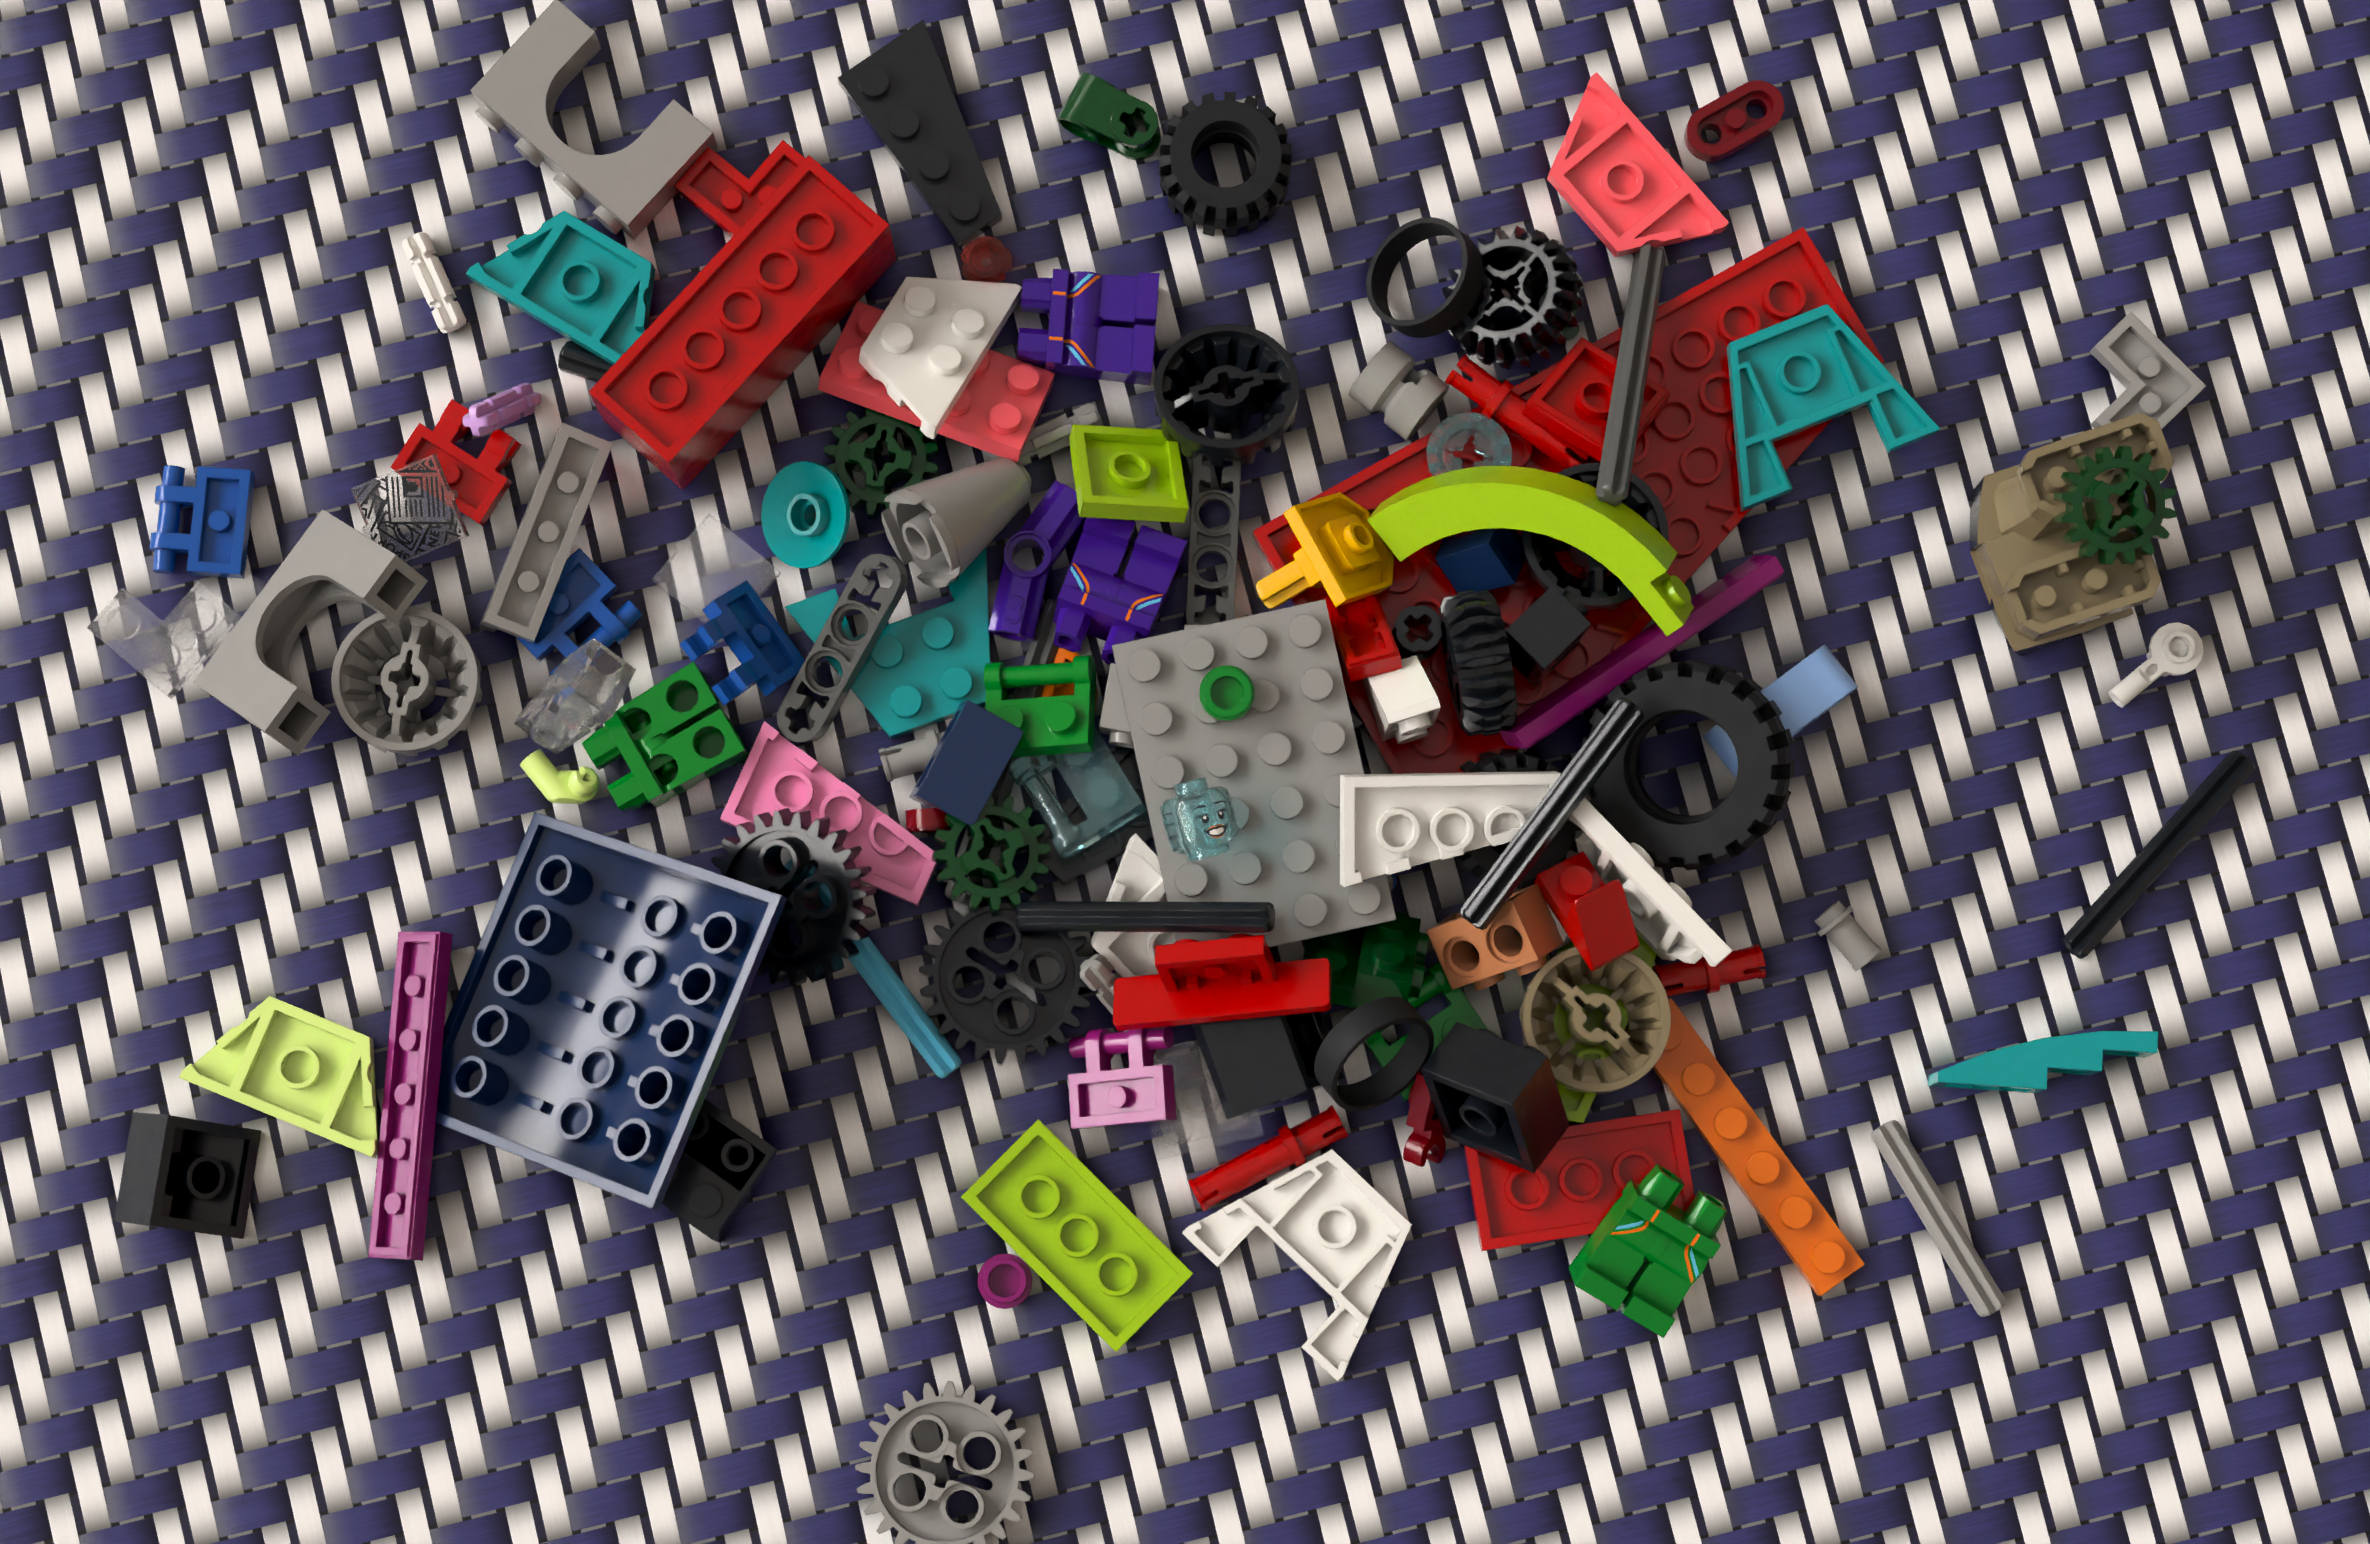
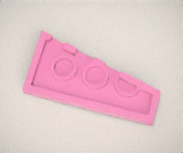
M764 721L720 820L736 828L737 825L746 822L754 824L755 815L769 812L773 817L774 811L785 808L790 809L792 816H794L795 812L810 810L812 823L818 818L827 816L830 818L828 834L846 829L848 833L842 846L845 849L857 846L862 848L860 854L853 861L856 867L871 866L872 869L871 872L861 878L862 883L919 907L938 863L932 862L931 856L935 851L888 815L882 813L858 792L835 777L802 749L796 747Z

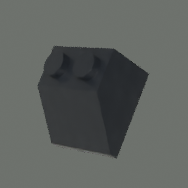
M133 1112L114 1221L244 1239L261 1130L171 1115Z

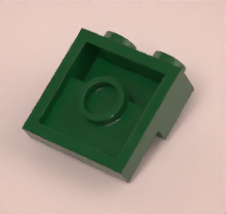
M1395 911L1396 920L1307 939L1302 960L1327 958L1331 965V1003L1358 1008L1365 1003L1383 997H1400L1407 1001L1408 997L1419 998L1425 972V966L1423 965L1429 943L1428 934L1419 932L1421 919L1405 916Z

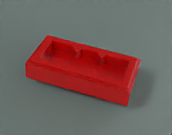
M1377 594L1338 607L1334 606L1329 596L1322 598V600H1326L1334 640L1350 682L1402 669L1401 656Z

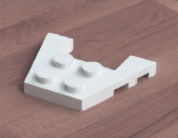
M1331 1149L1204 1219L1193 1223L1182 1234L1218 1267L1255 1227L1262 1230L1339 1304V1307L1301 1346L1327 1373L1338 1381L1344 1375L1349 1360L1412 1224Z

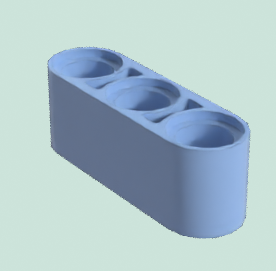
M1823 645L1763 689L1761 693L1769 701H1775L1782 712L1779 715L1785 730L1790 729L1791 737H1793L1851 694L1858 686L1828 647ZM1716 724L1703 737L1736 779L1738 759L1735 747L1728 734Z

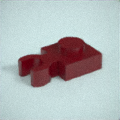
M1420 1072L1416 1075V1080L1410 1089L1408 1097L1410 1107L1406 1125L1414 1129L1406 1141L1403 1159L1423 1167L1425 1166L1426 1159L1437 1164L1441 1163L1445 1153L1446 1142L1423 1074Z

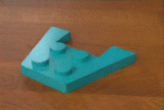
M1828 304L1732 341L1727 346L1741 512L1788 494L1793 489L1773 442L1865 405H1867L1887 453L1935 435L1940 430L1936 423Z
M987 547L953 583L948 585L953 598L952 602L885 626L851 687V691L891 740L952 718L963 701L969 700L980 707L985 706L984 667L986 663H990ZM834 588L785 606V608L814 644L839 597ZM846 616L844 617L842 622L844 634L853 641L863 638L866 633L853 637ZM826 657L825 659L838 675L842 677L843 672L840 662L834 657Z

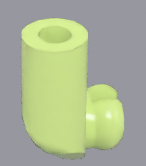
M541 749L531 753L520 764V767L545 798L552 803L582 804L591 800L597 793L599 777L589 767L581 766L579 770L558 771Z

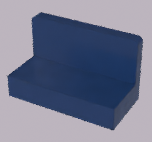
M969 700L961 702L909 797L928 808L934 806L967 825L975 824L1023 735L1022 730Z

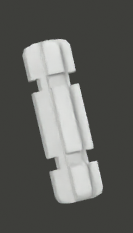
M419 232L405 238L402 241V247L410 264H414L412 270L430 309H434L431 313L438 328L442 333H450L460 329L466 324V318L458 301H454L456 295L438 256H435L437 252L429 235L426 232Z

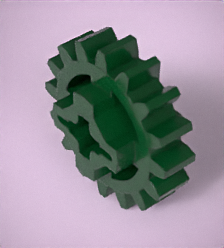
M866 408V417L861 419L852 411L846 413L849 427L845 430L841 427L833 426L831 432L838 445L824 446L823 451L825 457L835 461V463L829 464L826 467L837 475L846 493L850 495L848 498L850 511L853 513L862 504L866 505L869 519L874 520L879 508H889V502L883 501L886 496L891 494L888 493V489L900 480H907L908 482L902 487L904 488L925 481V477H938V466L927 460L939 455L937 444L923 443L929 437L924 435L920 427L915 429L912 424L885 414H876V411ZM875 430V434L863 442H855L864 433ZM898 432L913 444L917 455H912L911 451L901 449L897 443ZM886 443L892 463L884 464L877 480L872 460H878L880 452L884 451ZM846 467L851 468L852 471L862 473L866 479L865 490L859 488L850 479Z
M2118 446L2114 457L2109 447L2096 448L2095 451L2096 462L2087 455L2076 458V463L2080 470L2079 474L2063 472L2061 478L2070 487L2068 492L2054 494V500L2066 504V511L2059 513L2054 519L2058 523H2069L2071 527L2062 538L2065 543H2074L2080 540L2083 542L2078 554L2082 558H2091L2098 551L2099 564L2112 565L2116 554L2121 564L2135 563V549L2142 555H2152L2155 553L2150 539L2152 537L2157 539H2167L2169 537V532L2161 526L2163 519L2176 518L2177 516L2176 511L2165 507V500L2176 495V489L2161 487L2159 482L2165 478L2168 471L2165 468H2157L2150 471L2148 467L2151 464L2152 455L2149 453H2140L2132 460L2133 453L2130 446ZM2113 468L2122 470L2120 474H2115L2110 483L2095 479L2098 474ZM2144 490H2145L2146 495H2147L2148 509L2146 508V504H2145V500H2144V496H2143V491H2144ZM2110 496H2119L2116 504L2123 509L2121 515H2111L2114 507L2108 502ZM2082 502L2085 503L2088 516L2087 522L2084 519ZM2122 528L2136 532L2132 537L2117 543L2108 542L2111 537H2116Z
M990 795L973 825H967L946 814L944 819L951 828V831L937 830L934 836L937 842L945 845V849L933 852L931 856L932 862L945 863L946 866L936 879L938 883L953 881L955 886L950 895L953 901L963 893L970 896L969 910L975 911L981 900L988 901L991 914L997 913L1003 899H1006L1008 904L1015 909L1021 903L1020 890L1031 896L1038 890L1031 876L1045 877L1049 868L1043 863L1038 862V858L1049 855L1051 845L1037 843V838L1044 833L1046 828L1044 824L1032 827L1028 824L1027 821L1033 811L1029 806L1019 814L1012 811L1014 797L1008 796L1000 807L994 806V799ZM989 819L1006 822L1015 829L1008 832L993 827ZM966 828L971 844L967 852L956 858L955 847L957 838ZM984 842H987L991 848L1000 846L1004 852L998 860L999 866L995 865L991 859L983 861L980 859L979 855L984 848ZM1026 849V866L1021 876L1016 879V872L1012 862L1015 855ZM976 875L990 880L993 888L978 886L967 878Z

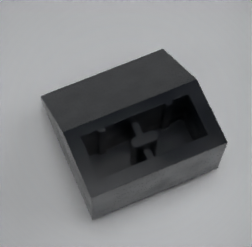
M1320 1012L1192 1024L1227 1120L1304 1095L1322 1087L1314 1072L1317 1052L1328 1035ZM1342 1070L1339 1074L1338 1080L1344 1078Z
M704 1099L662 1205L707 1237L719 1243L751 1198L775 1156L777 1149L710 1101Z

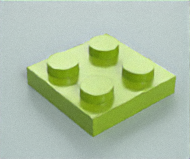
M1072 425L1069 444L1079 517L1185 522L1189 508L1178 441H1167L1160 429Z

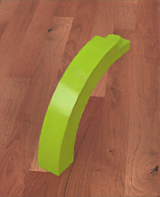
M1478 466L1453 470L1426 478L1400 490L1381 502L1367 519L1400 562L1424 546L1439 539L1479 529L1505 528L1525 530L1563 541L1587 553L1616 575L1633 593L1666 636L1682 627L1694 608L1691 603V595L1685 584L1677 576H1669L1666 572L1677 555L1676 550L1638 513L1623 503L1618 506H1612L1608 502H1602L1596 497L1595 487L1561 474L1516 466Z

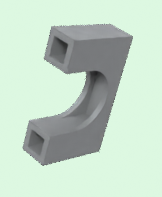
M554 0L470 90L479 106L475 114L497 134L504 128L518 141L514 147L532 165L538 167L544 162L557 174L553 181L569 197L577 201L583 196L593 204L596 209L592 214L610 232L616 235L622 229L634 240L677 194L674 185L709 146L712 150L716 151L718 146L713 132L674 99L633 143L617 152L591 155L576 151L563 143L554 133L553 113L556 102L566 86L602 48L595 31L560 1Z
M322 509L193 683L299 756L331 713L295 686L291 680L289 659L292 647L301 630L321 610L342 601L361 602L396 624L428 580L396 554Z

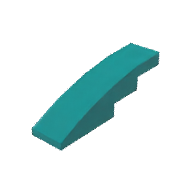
M2097 1031L2041 1038L1989 1051L1928 1075V1086L2038 1093L2047 1090L2048 1073L2090 1076L2102 1071L2103 1055L2145 1058L2156 1054L2158 1049V1031Z

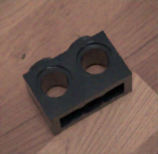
M1552 585L1506 629L1505 632L1512 656V666L1533 687L1537 686L1581 643L1591 625L1585 618L1588 610L1584 604L1570 591L1565 590L1561 594Z

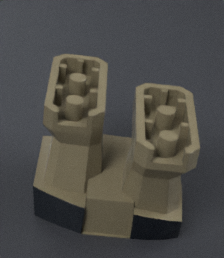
M2140 412L2030 450L2023 457L2020 464L1984 476L1974 488L1970 506V553L1997 624L2014 652L2019 656L2078 637L2134 614L2132 607L2147 603L2154 597L2161 582V577L2153 556L2142 555L2135 549V563L2121 564L2116 554L2112 565L2099 564L2098 551L2091 558H2082L2078 555L2083 543L2081 540L2074 543H2065L2062 539L2071 527L2069 523L2055 522L2054 517L2066 511V504L2054 500V494L2068 492L2070 486L2063 481L2061 476L2063 472L2079 474L2080 470L2077 466L2076 458L2087 455L2096 462L2095 451L2096 448L2109 447L2114 457L2118 446H2130L2133 453L2132 460L2140 453H2149L2152 455V460L2148 469L2151 471L2157 468H2165L2169 474L2174 461L2158 420ZM2116 468L2109 469L2098 474L2095 479L2110 483L2115 474H2120L2122 470ZM2168 474L2159 482L2160 484L2167 478ZM2119 496L2109 497L2108 502L2114 507L2111 515H2121L2122 511L2116 504ZM2082 502L2083 515L2085 521L2087 522L2088 516L2085 508V503ZM2122 528L2116 537H2111L2108 542H2121L2129 539L2135 533Z

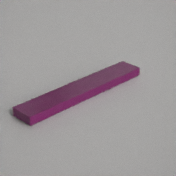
M1772 555L1752 556L1693 596L1691 603L1694 608L1685 624L1678 630L1666 636L1655 622L1517 716L1512 729L1499 731L1508 746L1529 749L1608 695L1619 684H1623L1633 678L1632 675L1645 670L1780 578L1785 571L1777 557Z
M398 932L369 1258L423 1261L453 936L450 933Z

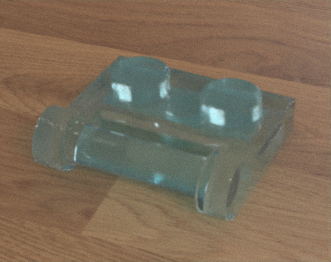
M1095 726L1093 752L1019 757L1009 767V773L1015 783L1025 787L1055 836L1052 844L1062 858L1079 853L1146 811L1145 806ZM1056 767L1088 818L1079 825L1071 823L1043 775Z

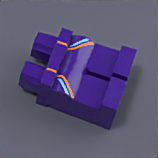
M1053 269L1052 278L1023 279L1021 312L1050 315L1048 330L1019 328L1017 359L1031 364L1046 365L1045 370L1054 372L1056 376L1063 374L1080 378L1150 385L1153 369L1160 273L1138 272V276H1125Z
M1086 517L1076 551L1057 599L1053 623H1056L1054 645L1075 652L1081 651L1086 635L1106 641L1101 659L1110 665V663L1115 664L1112 645L1150 637L1181 567L1187 541L1142 525L1123 578H1119L1118 576L1130 548L1135 522L1123 519Z

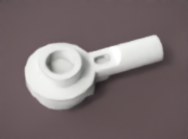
M2179 622L2168 623L2159 628L2151 637L2149 652L2146 654L2147 660L2108 692L2111 699L2119 707L2123 708L2160 676L2185 675L2194 670L2201 662L2204 652L2203 642L2197 631L2189 625Z

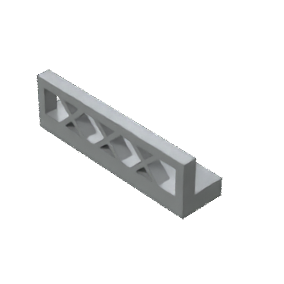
M562 423L555 435L479 625L480 628L492 633L498 629L531 643L535 641L613 443Z

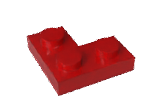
M782 140L748 179L708 146L674 187L677 193L733 237L806 158Z

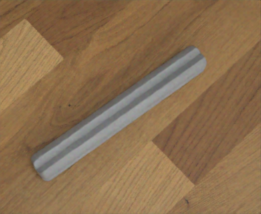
M1890 1120L1876 1128L1871 1133V1138L1977 1314L1981 1317H1986L2000 1310L2006 1304V1299L1900 1123L1896 1120Z

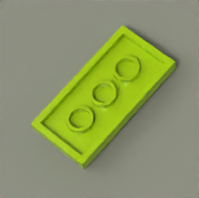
M1039 1119L961 1196L1115 1352L1193 1275Z

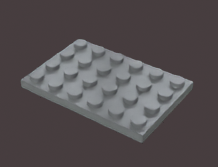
M1325 599L1112 645L1167 902H1270L1275 908L1274 929L1271 932L1244 933L1253 936L1264 935L1269 948L1396 920L1386 874L1368 878L1361 883L1346 887L1340 885V775L1364 774ZM1224 665L1238 667L1247 673L1253 682L1255 692L1250 710L1240 719L1231 722H1222L1210 717L1204 711L1199 698L1200 685L1206 674L1212 669ZM1206 805V807H1201V809H1200V808H1197V809L1192 808V809H1190V810H1187V808H1190V807H1193V806H1197V807H1198V806ZM1226 808V810L1223 811L1224 818L1220 819L1218 817L1217 811ZM1199 814H1209L1207 815L1209 818L1208 823H1203L1202 817L1199 820L1193 819L1190 821V819L1195 816L1198 817ZM1176 822H1181V823H1182V825H1181L1180 823H1178V824H1176L1175 826H1172V825H1173L1174 823H1176ZM1223 824L1226 826V831L1220 838H1212L1206 832L1204 833V830L1207 831L1213 825ZM1198 828L1197 838L1193 842H1184L1179 834L1177 835V832L1181 833L1184 830L1192 829V837L1195 829ZM1174 932L1176 941L1182 939L1198 941L1227 939L1231 935L1240 934Z

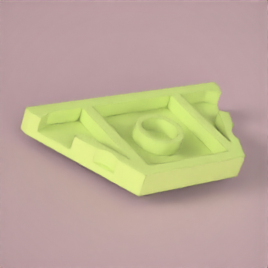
M271 996L253 1009L244 1022L237 1027H232L216 1041L218 1044L197 1062L186 1066L179 1078L370 1157L376 1158L378 1154L373 1038Z

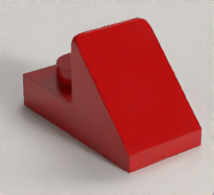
M1584 851L1537 874L1534 884H1538L1545 901L1591 972L1639 947L1640 943L1619 879H1615L1605 885Z

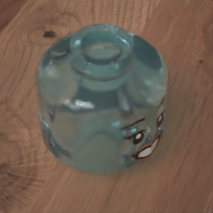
M1206 777L1173 785L1176 796L1166 799L1160 806V813L1171 851L1177 854H1185L1187 862L1229 852L1228 843L1233 841L1239 834V827L1229 791L1222 786L1208 787Z

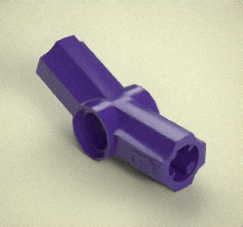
M1055 480L1019 532L1008 539L1004 547V562L989 623V633L1017 642L1034 641L1052 566L1086 519V517H1079L1076 491L1068 485ZM1025 548L1038 550L1043 555L1042 563L1033 570L1018 568L1014 564L1013 559L1020 550Z

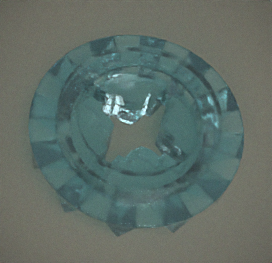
M1473 412L1452 415L1443 420L1434 429L1429 438L1426 449L1428 471L1433 476L1449 471L1464 469L1462 468V459L1454 457V454L1449 453L1462 451L1465 443H1468L1469 435L1474 436L1475 453L1487 458L1484 461H1475L1473 467L1511 466L1512 448L1510 440L1504 429L1496 421L1487 418L1485 415Z

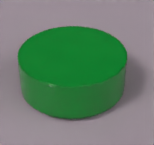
M1229 665L1219 666L1208 672L1203 678L1199 690L1200 703L1204 711L1210 717L1222 722H1231L1243 717L1250 710L1255 694L1253 682L1247 673L1238 667Z

